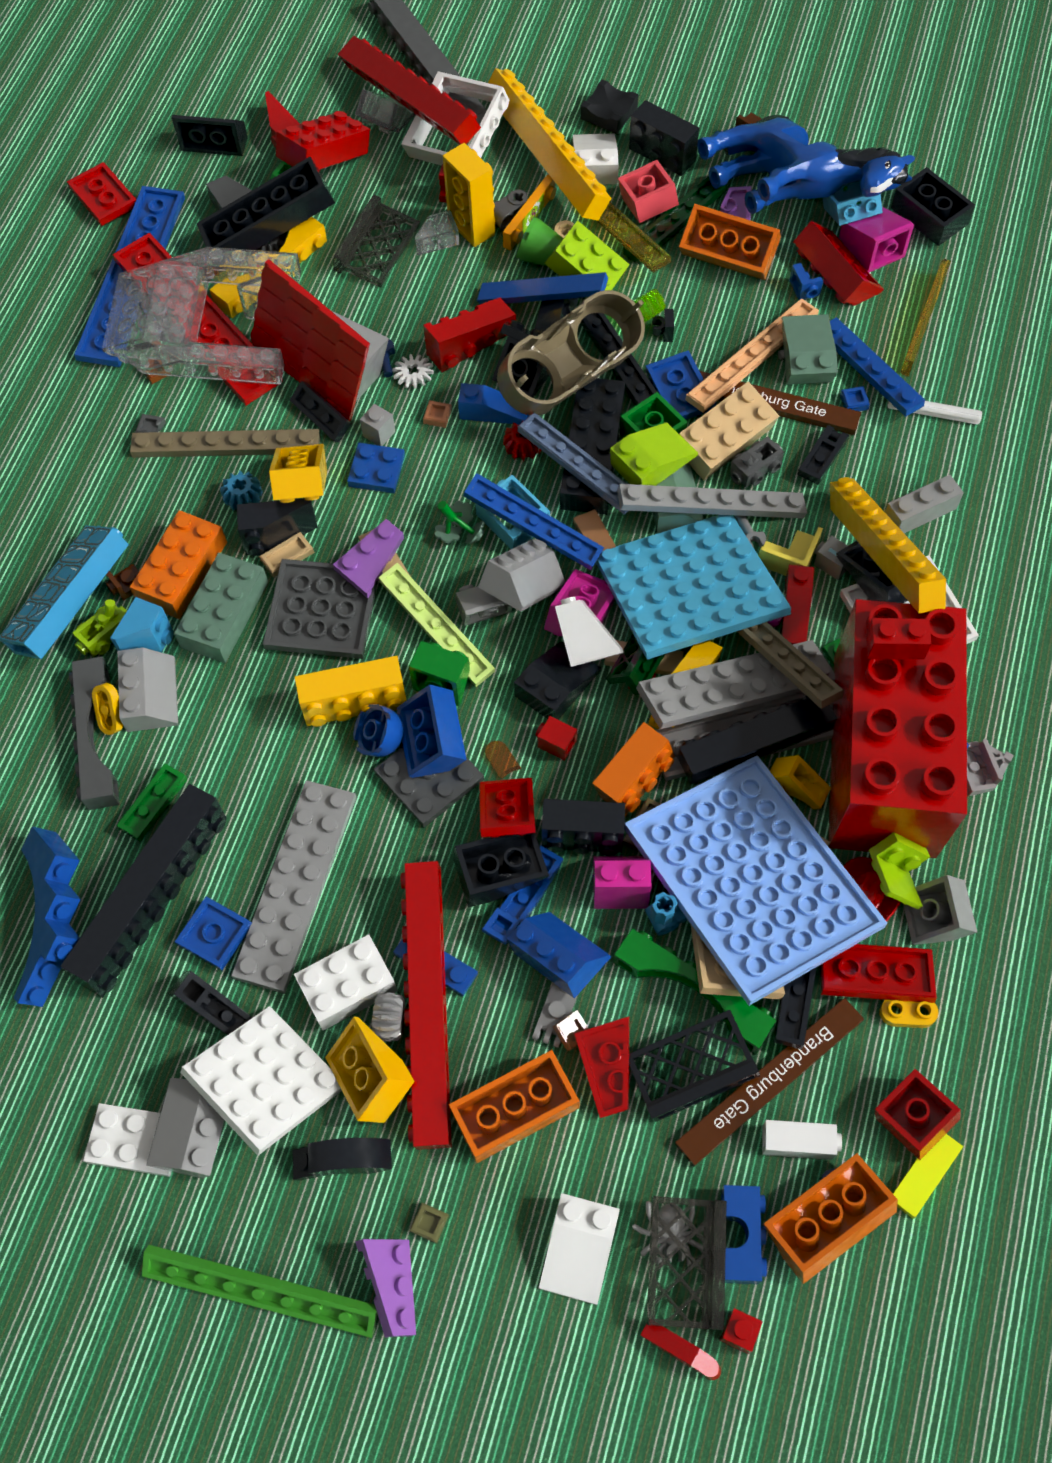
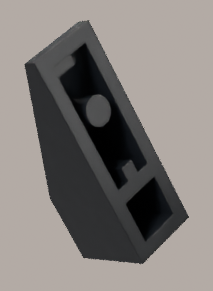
M184 971L168 992L171 997L226 1036L253 1018L192 971Z

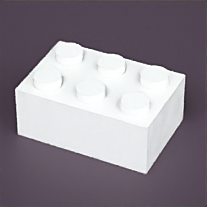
M369 934L294 974L323 1031L374 1004L379 993L386 994L387 992L394 993L398 991L388 968Z

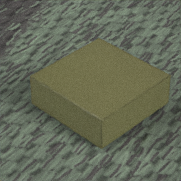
M421 1203L409 1231L437 1244L449 1214Z

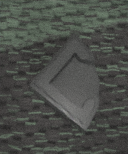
M142 414L135 433L159 432L166 424L165 418Z

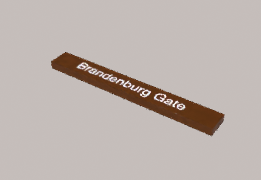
M700 371L703 379L710 375V373ZM740 381L723 397H721L719 401H723L725 398H727L729 395H731L733 392H735L737 389L743 386L746 382ZM751 384L781 417L824 428L829 425L834 427L836 431L851 435L856 433L861 416L859 411Z
M846 998L841 1000L806 1030L804 1047L801 1050L787 1046L759 1070L760 1077L740 1086L678 1139L675 1145L695 1167L861 1024L864 1018Z

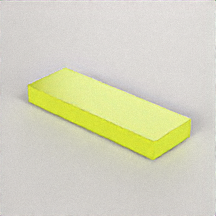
M946 1134L921 1160L917 1158L893 1192V1195L898 1199L897 1207L914 1219L964 1146Z

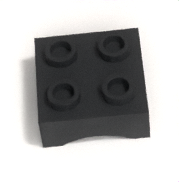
M601 79L591 97L582 103L580 119L618 134L633 112L638 108V94L618 90L609 82Z

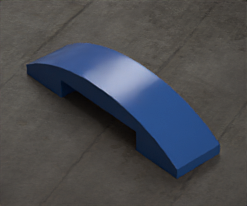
M541 845L540 850L549 877L509 894L501 907L496 908L482 928L484 933L504 945L508 943L507 937L525 918L530 916L563 862L562 857Z

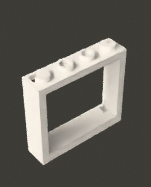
M438 71L432 84L441 93L443 91L447 94L452 92L491 102L480 123V130L474 135L469 145L481 158L510 100L502 86ZM416 115L401 145L411 158L442 165V155L447 152L423 146L432 126Z

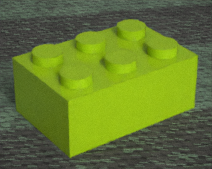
M578 220L565 234L545 262L559 276L606 272L608 281L605 290H612L630 265Z

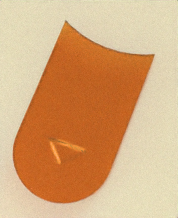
M493 741L486 746V758L501 780L509 773L522 769L503 742Z

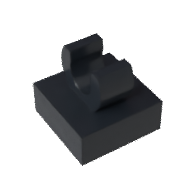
M664 309V317L653 316L652 325H659L653 326L652 334L656 336L663 334L664 342H673L674 310Z

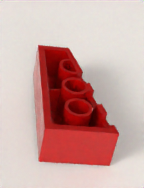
M497 298L477 305L474 311H460L457 317L451 319L448 316L440 318L439 323L432 325L430 322L423 325L427 356L441 372L453 368L459 362L474 356L480 350L493 345L499 339L507 336L500 333L502 326L507 321H516V314L501 298Z

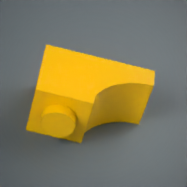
M799 755L776 758L770 770L788 795L803 801L812 809H821L831 787Z

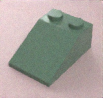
M828 314L783 316L781 319L786 385L833 382L838 373L836 347Z

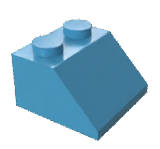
M135 597L110 639L117 651L143 647L162 652L164 647L171 642L174 631L163 607Z

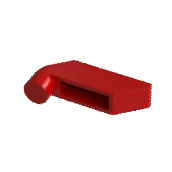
M649 1318L641 1333L643 1338L704 1375L706 1379L716 1380L719 1378L721 1367L713 1357Z

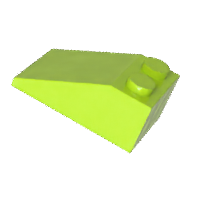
M667 422L629 434L610 448L611 465L630 484L656 486L698 456V452Z

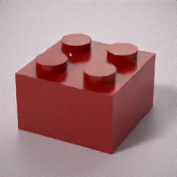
M914 1069L875 1108V1117L910 1152L921 1160L960 1120L961 1109L919 1071Z

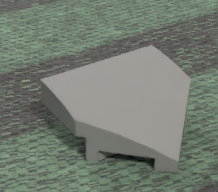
M985 738L980 743L977 741L969 742L970 746L967 749V794L972 796L993 791L1002 781L1005 770L1014 755L1007 751L1003 753L992 747Z

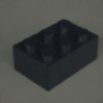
M647 100L633 112L630 120V150L648 158L652 162L658 160L663 167L680 176L696 161L699 127Z
M927 167L913 176L911 181L905 182L896 188L891 205L893 211L911 221L917 230L938 246L970 223L975 208L973 202Z
M544 799L542 846L554 853H559L563 850H573L578 854H588L590 851L601 852V854L607 856L622 853L625 803Z

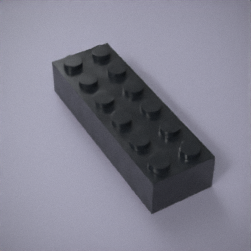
M310 156L197 223L208 253L222 270L335 204V201L322 173Z
M596 378L576 392L569 439L614 473V467L611 465L610 448L618 443L620 416L622 415L625 381ZM564 468L560 489V510L589 512L595 509L598 514L607 515L609 503Z

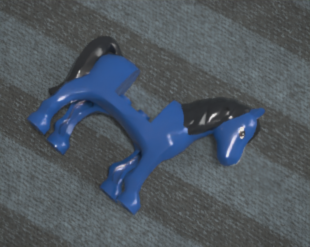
M782 115L767 116L753 124H744L729 130L716 131L710 137L700 138L697 143L698 153L703 160L713 157L716 152L723 149L726 155H733L744 151L756 152L753 155H742L734 160L721 162L720 165H715L709 169L710 182L716 189L726 185L729 180L744 174L770 173L769 177L758 180L757 190L754 189L745 194V206L751 214L779 200L829 197L834 195L842 186L854 182H860V190L864 197L877 196L884 191L895 189L903 183L911 181L912 177L908 175V164L915 160V157L912 155L901 157L899 153L885 147L837 149L834 145L824 141L808 145L809 140L806 130L791 121L789 117Z

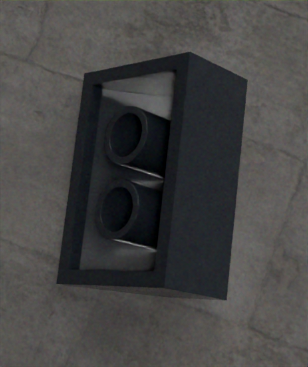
M172 115V122L181 151L243 156L248 139L244 121Z

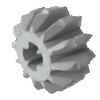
M389 992L386 994L379 993L375 999L371 1026L372 1031L382 1041H398L403 1034L406 1008L402 995Z

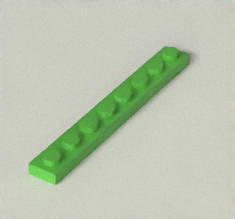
M148 1245L144 1251L143 1277L370 1338L374 1334L378 1315L375 1304L153 1245Z

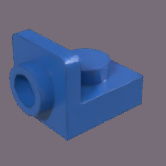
M801 263L792 265L789 281L798 300L819 296L823 284L822 277L810 279L809 273L804 270Z

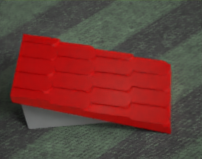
M268 259L265 261L264 269L261 273L262 281L258 292L257 309L254 313L255 320L251 331L253 345L273 359L274 364L299 383L301 381L307 382L348 421H351L356 401L380 376L389 338L331 311Z

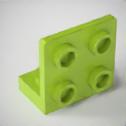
M894 832L869 849L873 860L871 862L872 867L878 873L881 881L880 888L887 897H892L904 905L920 909L923 905L909 871L918 868L921 863L930 858L927 848Z

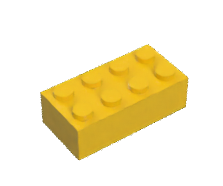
M462 143L442 155L448 222L473 247H476L495 235L493 170L490 164L484 162L474 149Z
M324 444L276 448L269 470L273 500L289 503L295 501V498H305V500L311 501L320 498L319 496L324 495L327 476Z
M398 656L295 676L299 704L307 726H322L326 722L336 720L347 721L352 717L358 716L361 711L366 712L370 708L367 707L370 704H379L396 711L399 705L407 701Z

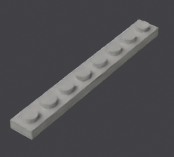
M619 484L617 488L620 510L782 518H804L807 514L803 493Z

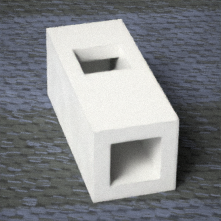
M765 1120L762 1125V1155L833 1160L837 1156V1152H841L842 1135L837 1133L836 1124Z

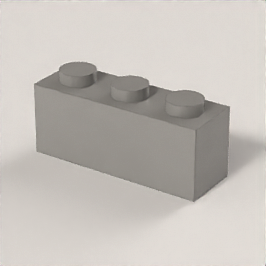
M948 475L889 502L885 513L903 533H906L956 510L964 492L952 476Z

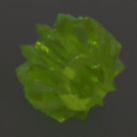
M652 289L633 300L635 304L639 300L644 302L639 308L644 322L661 313L666 307L664 298L657 289Z

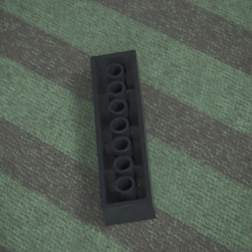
M189 783L60 967L76 983L102 998L115 987L117 977L122 969L127 968L132 962L133 953L139 945L141 946L145 943L153 924L161 920L165 907L170 900L176 898L180 891V885L185 878L192 875L196 862L201 855L207 853L213 837L216 833L218 834L223 830L227 818L216 797Z

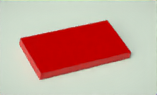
M856 944L820 965L821 995L912 1002L926 1001L929 1003H935L937 999L932 949Z

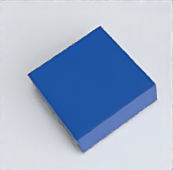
M864 386L841 390L840 397L844 408L855 411L869 410L870 403Z

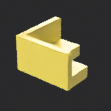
M818 527L815 536L797 530L789 549L766 541L764 546H761L758 556L768 570L785 576L789 565L809 567L819 544L823 528Z

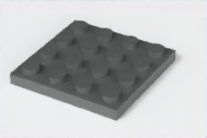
M282 559L263 641L264 649L363 659L378 581L374 584L369 598H366L334 570L332 563Z

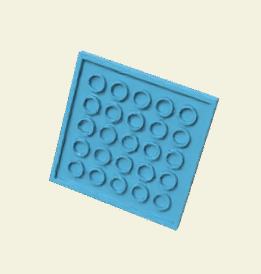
M717 515L602 551L596 561L647 660L791 614V606L733 515Z

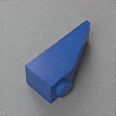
M461 383L458 408L459 418L462 420L513 424L514 422L519 425L522 420L525 421L530 416L511 407L501 392L486 385Z

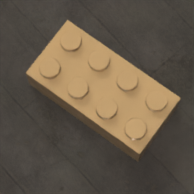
M748 381L679 433L698 452V456L688 462V464L703 481L706 480L737 454L771 430L779 415Z

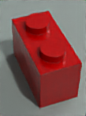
M872 618L866 632L868 659H925L932 645L930 619Z

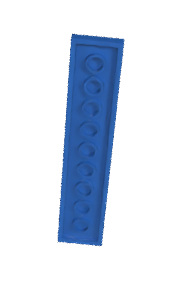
M142 186L116 252L149 232L166 249L185 200L184 192ZM114 258L74 353L76 361L120 367L147 296L114 261Z

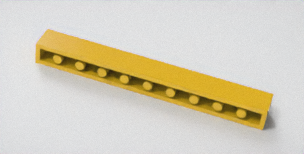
M495 68L488 83L502 86L510 100L507 109L503 113L505 119L583 218L599 221L612 199L606 192V187L597 181L596 175L585 166V161L577 156L574 152V147L565 141V136L557 131L554 127V122L545 116V111L537 106L534 102V97L526 92L525 86L515 78L516 75L509 69L500 70Z
M843 477L838 479V481L830 482L831 511L918 613L945 609L946 578L854 478Z

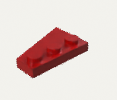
M629 1016L574 1033L600 1118L629 1109Z

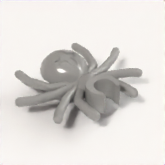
M690 1199V1213L686 1225L683 1210L674 1203H668L661 1207L656 1224L651 1211V1202L647 1201L646 1214L652 1228L657 1232L643 1229L636 1224H633L632 1228L641 1234L659 1238L647 1245L641 1251V1256H645L648 1251L661 1244L657 1252V1265L659 1268L663 1267V1256L667 1262H672L671 1251L673 1249L678 1252V1262H682L686 1255V1263L690 1267L692 1266L690 1248L686 1243L698 1248L704 1254L707 1252V1249L702 1244L687 1237L704 1231L711 1225V1222L707 1221L700 1227L687 1231L691 1228L695 1215L694 1200Z

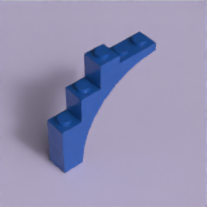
M32 826L21 851L28 861L33 878L35 892L34 926L28 959L14 999L19 1004L43 1007L61 970V964L80 939L69 924L81 900L69 886V882L80 860L56 832Z

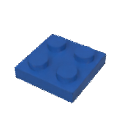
M358 443L347 480L348 487L395 494L405 457L404 449Z
M206 896L175 940V943L222 971L247 935L252 922Z

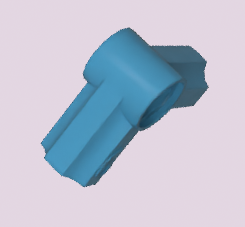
M665 892L656 895L654 903L645 910L658 936L673 931L680 923L688 920L678 907L674 895H668Z

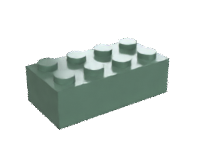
M218 553L174 633L180 647L226 663L268 584L264 568Z

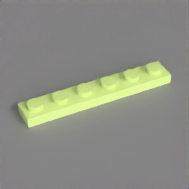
M398 563L378 578L386 590L435 643L444 649L452 652L460 651L469 657L470 671L468 679L475 687L495 672V668Z

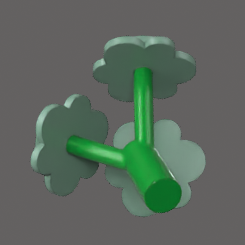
M445 501L439 502L437 507L446 517V524L435 526V538L441 539L443 543L458 541L461 529H465L469 532L466 536V544L476 543L481 539L484 533L482 528L485 523L483 521L476 523L473 528L468 525V522L473 520L470 503L456 501L454 506L449 507Z

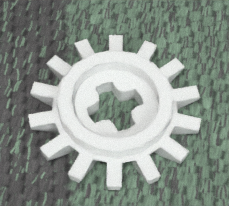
M410 354L409 361L405 357H401L404 363L399 361L395 363L398 367L393 368L392 371L398 373L393 377L394 379L400 378L398 381L399 385L405 382V388L413 385L415 389L417 384L426 385L425 379L431 380L428 374H434V371L428 368H432L433 364L427 363L429 361L428 358H423L420 361L421 355H417L416 359L413 360V355ZM414 367H417L418 373L413 372L412 374H409L408 368L413 369Z

